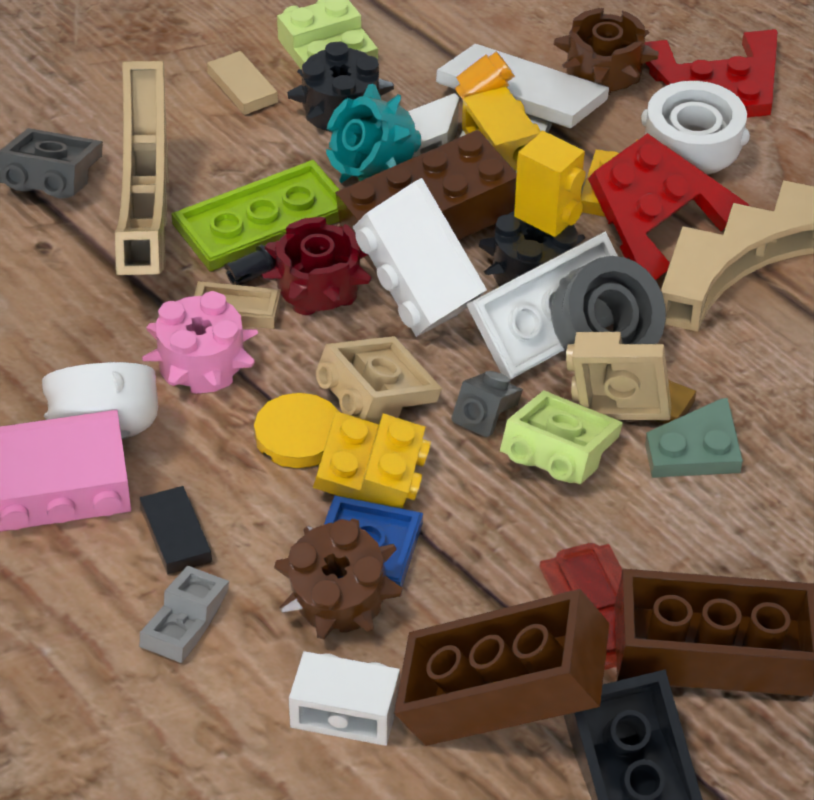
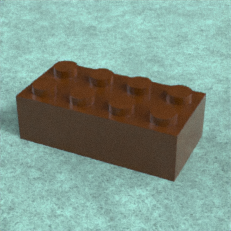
M475 130L335 192L339 222L341 226L346 224L355 232L353 226L367 212L422 178L457 239L460 240L496 224L498 217L508 215L514 211L517 173L479 130ZM365 256L366 261L377 273V269L370 256Z
M623 568L615 601L617 681L666 670L670 686L812 697L814 692V583Z
M577 589L409 632L394 714L425 746L598 708L601 704L610 623L583 591Z

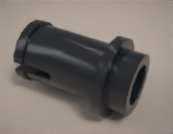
M260 244L256 246V251L235 261L228 262L224 267L228 270L226 275L232 285H242L276 267V260L265 250V246Z

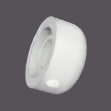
M681 81L667 85L652 96L648 103V109H645L641 115V123L646 127L645 135L647 133L707 175L716 173L731 165L750 138L749 131L746 129L747 111L743 102L730 90L709 82Z
M126 362L85 364L56 370L47 374L42 379L43 394L48 401V411L44 414L45 420L117 410L121 438L125 439L138 435L149 428L157 416L158 398L155 370L147 365Z

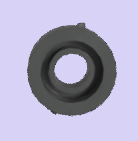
M618 256L601 257L571 271L560 280V285L555 292L551 306V319L555 335L565 351H567L568 344L575 343L576 332H621L622 344H658L663 335L666 322V307L663 294L656 280L637 262ZM597 298L604 301L611 310L614 319L613 331L603 328L597 321L594 312Z

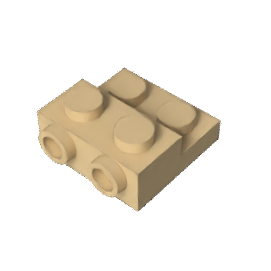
M576 332L575 343L568 344L566 351L568 371L575 372L571 385L573 402H579L584 407L616 420H670L672 406L664 344H622L621 332Z
M395 336L326 344L316 369L318 384L323 389L330 388L339 398L340 408L344 414L376 424L380 423L383 413L398 418L403 407L435 403L442 391L441 386Z

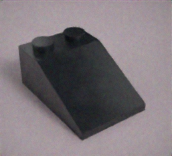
M666 670L603 684L600 707L564 715L573 752L591 800H703Z

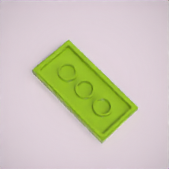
M314 160L173 212L171 213L172 224L209 272L224 267L228 262L235 261L256 251V246L260 244L265 246L269 242L279 241L286 234V227L301 219L324 217L326 218V224L332 225L339 222L335 192L340 189Z

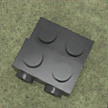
M27 128L0 150V183H4L18 191L37 189L56 198H70L88 184V168L102 157L103 141Z

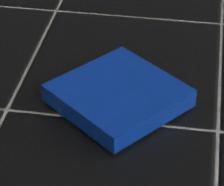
M334 495L324 525L334 523L340 519L348 521L352 518L359 520L360 528L366 530L378 543L379 547L394 544L397 550L384 563L386 576L402 587L423 525V513Z

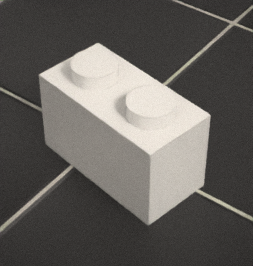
M303 651L289 695L290 728L387 746L395 717L394 711L400 684V669L387 667L377 662L366 663L339 658L333 654H317Z

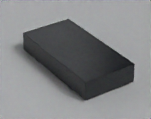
M184 486L139 498L140 509L167 575L182 571L186 566L196 567L212 562L210 547Z

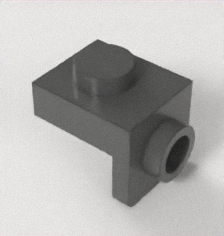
M486 371L483 374L464 380L451 420L484 437L491 436L499 414L519 404L523 389L510 384V378L494 371Z

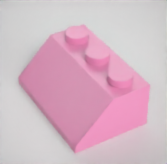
M117 410L0 427V531L19 530L33 526L65 523L72 520L131 512L128 479Z

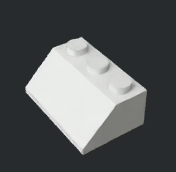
M422 178L367 212L353 226L359 247L370 256L377 269L379 282L386 290L390 291L398 305L401 320L407 327L412 329L416 337L457 316L467 308V303L479 298L487 291Z

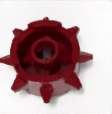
M324 217L304 218L289 224L286 227V234L279 241L276 240V242H269L265 245V250L276 260V267L263 273L262 278L276 279L277 287L281 290V296L286 302L292 304L293 310L296 313L305 316L311 315L316 311L332 310L340 306L353 304L357 298L359 285L369 284L372 280V277L360 267V259L368 254L361 250L356 240V233L346 224L344 226L326 224V218Z

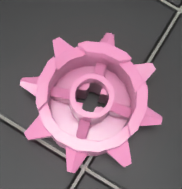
M215 291L207 292L202 296L186 297L178 301L163 303L158 310L159 317L156 323H149L146 327L147 331L157 340V349L142 356V360L159 361L160 373L166 382L172 386L178 384L190 386L191 393H209L225 388L233 383V375L240 368H250L255 363V360L244 350L243 342L257 335V329H242L241 315L233 305L226 302V297L223 294Z

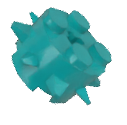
M369 84L362 97L354 100L347 98L334 110L327 125V130L332 131V136L329 142L331 150L326 149V154L331 165L341 173L340 183H343L351 176L358 177L359 181H362L412 159L414 153L419 150L421 134L418 130H415V123L409 112L399 105L401 95L397 94L388 102L383 101L376 85Z

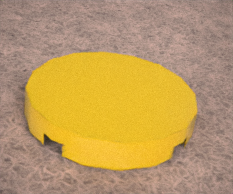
M306 393L281 395L267 402L257 413L254 422V436L257 448L262 454L264 451L267 455L271 456V461L280 466L292 468L316 466L320 464L332 421L338 410L330 401L317 395Z

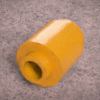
M496 51L490 56L485 54L456 77L460 84L455 87V90L463 100L467 96L505 86L508 87L510 86L508 82L515 75Z

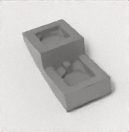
M186 566L165 590L164 606L140 631L139 647L182 663L211 623L229 589V581Z

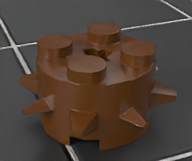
M596 8L585 11L575 17L569 35L555 38L554 45L568 53L567 61L562 66L567 68L569 75L609 87L608 95H610L611 91L625 89L632 84L639 83L643 63L658 59L659 52L645 45V37L650 32L645 30V26L637 17L626 11H622V16L603 14L604 8Z
M353 518L350 521L340 519L334 523H328L316 528L306 526L303 529L304 536L291 547L288 558L276 560L274 568L289 578L293 591L279 607L281 612L286 613L299 610L302 616L311 625L316 627L317 638L325 639L333 629H339L341 633H347L359 628H363L367 632L374 629L373 619L379 614L383 600L402 595L403 588L386 576L384 564L397 550L395 545L390 544L379 547L378 543L366 530L360 528L359 520Z

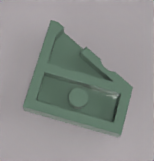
M721 398L646 433L645 447L652 478L741 473L743 460L728 398Z

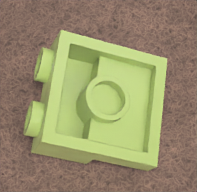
M318 0L316 4L306 7L290 6L282 14L277 15L278 40L300 69H302L303 63L310 56L325 50L326 45L330 42H344L348 45V48L365 52L367 55L378 59V48L361 28V14L349 0Z
M543 390L507 420L500 452L508 454L509 458L516 463L544 469L557 480L581 485L598 469L602 453L619 438L623 422Z

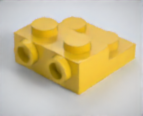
M336 411L313 488L341 497L402 509L406 498L415 500L422 480V474L414 472L416 465L424 466L431 445V441L423 439L426 427L384 413L380 423L376 424Z

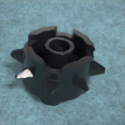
M341 41L330 42L326 45L325 50L310 56L303 63L302 69H298L297 72L302 76V85L288 91L287 95L288 99L303 104L307 121L319 129L329 131L327 130L328 122L334 110L345 99L350 98L354 100L362 97L369 84L376 85L381 97L394 90V84L379 78V63L376 57L348 48V45Z
M514 211L508 215H502L498 217L496 222L495 237L481 239L479 242V247L494 257L493 264L484 273L485 275L493 274L500 287L576 247L577 244L585 239V236L583 234L578 235L574 225H568L560 234L553 237L514 217Z

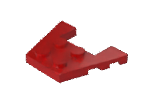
M776 29L744 32L742 46L747 57L734 56L730 59L714 61L696 60L692 63L683 64L676 63L667 40L645 42V45L659 52L658 59L645 62V64L650 68L649 74L656 82L663 81L666 86L681 81H703L720 85L740 98L745 105L747 118L771 115L778 32Z
M648 133L596 169L588 178L608 224H614L622 241L620 250L623 256L645 268L656 281L667 273L670 262L646 234L692 200L696 202L720 232L726 228L733 203L749 206L747 202Z

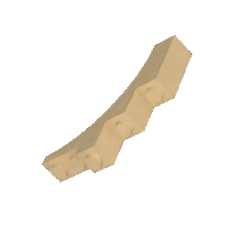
M164 61L122 62L123 177L120 216L115 230L116 275L160 274L166 268L164 226L167 225L166 184L169 183Z
M783 180L774 211L733 203L723 235L682 226L661 288L666 307L665 325L698 332L710 307L725 290L741 278L771 263L800 255L814 254V186Z

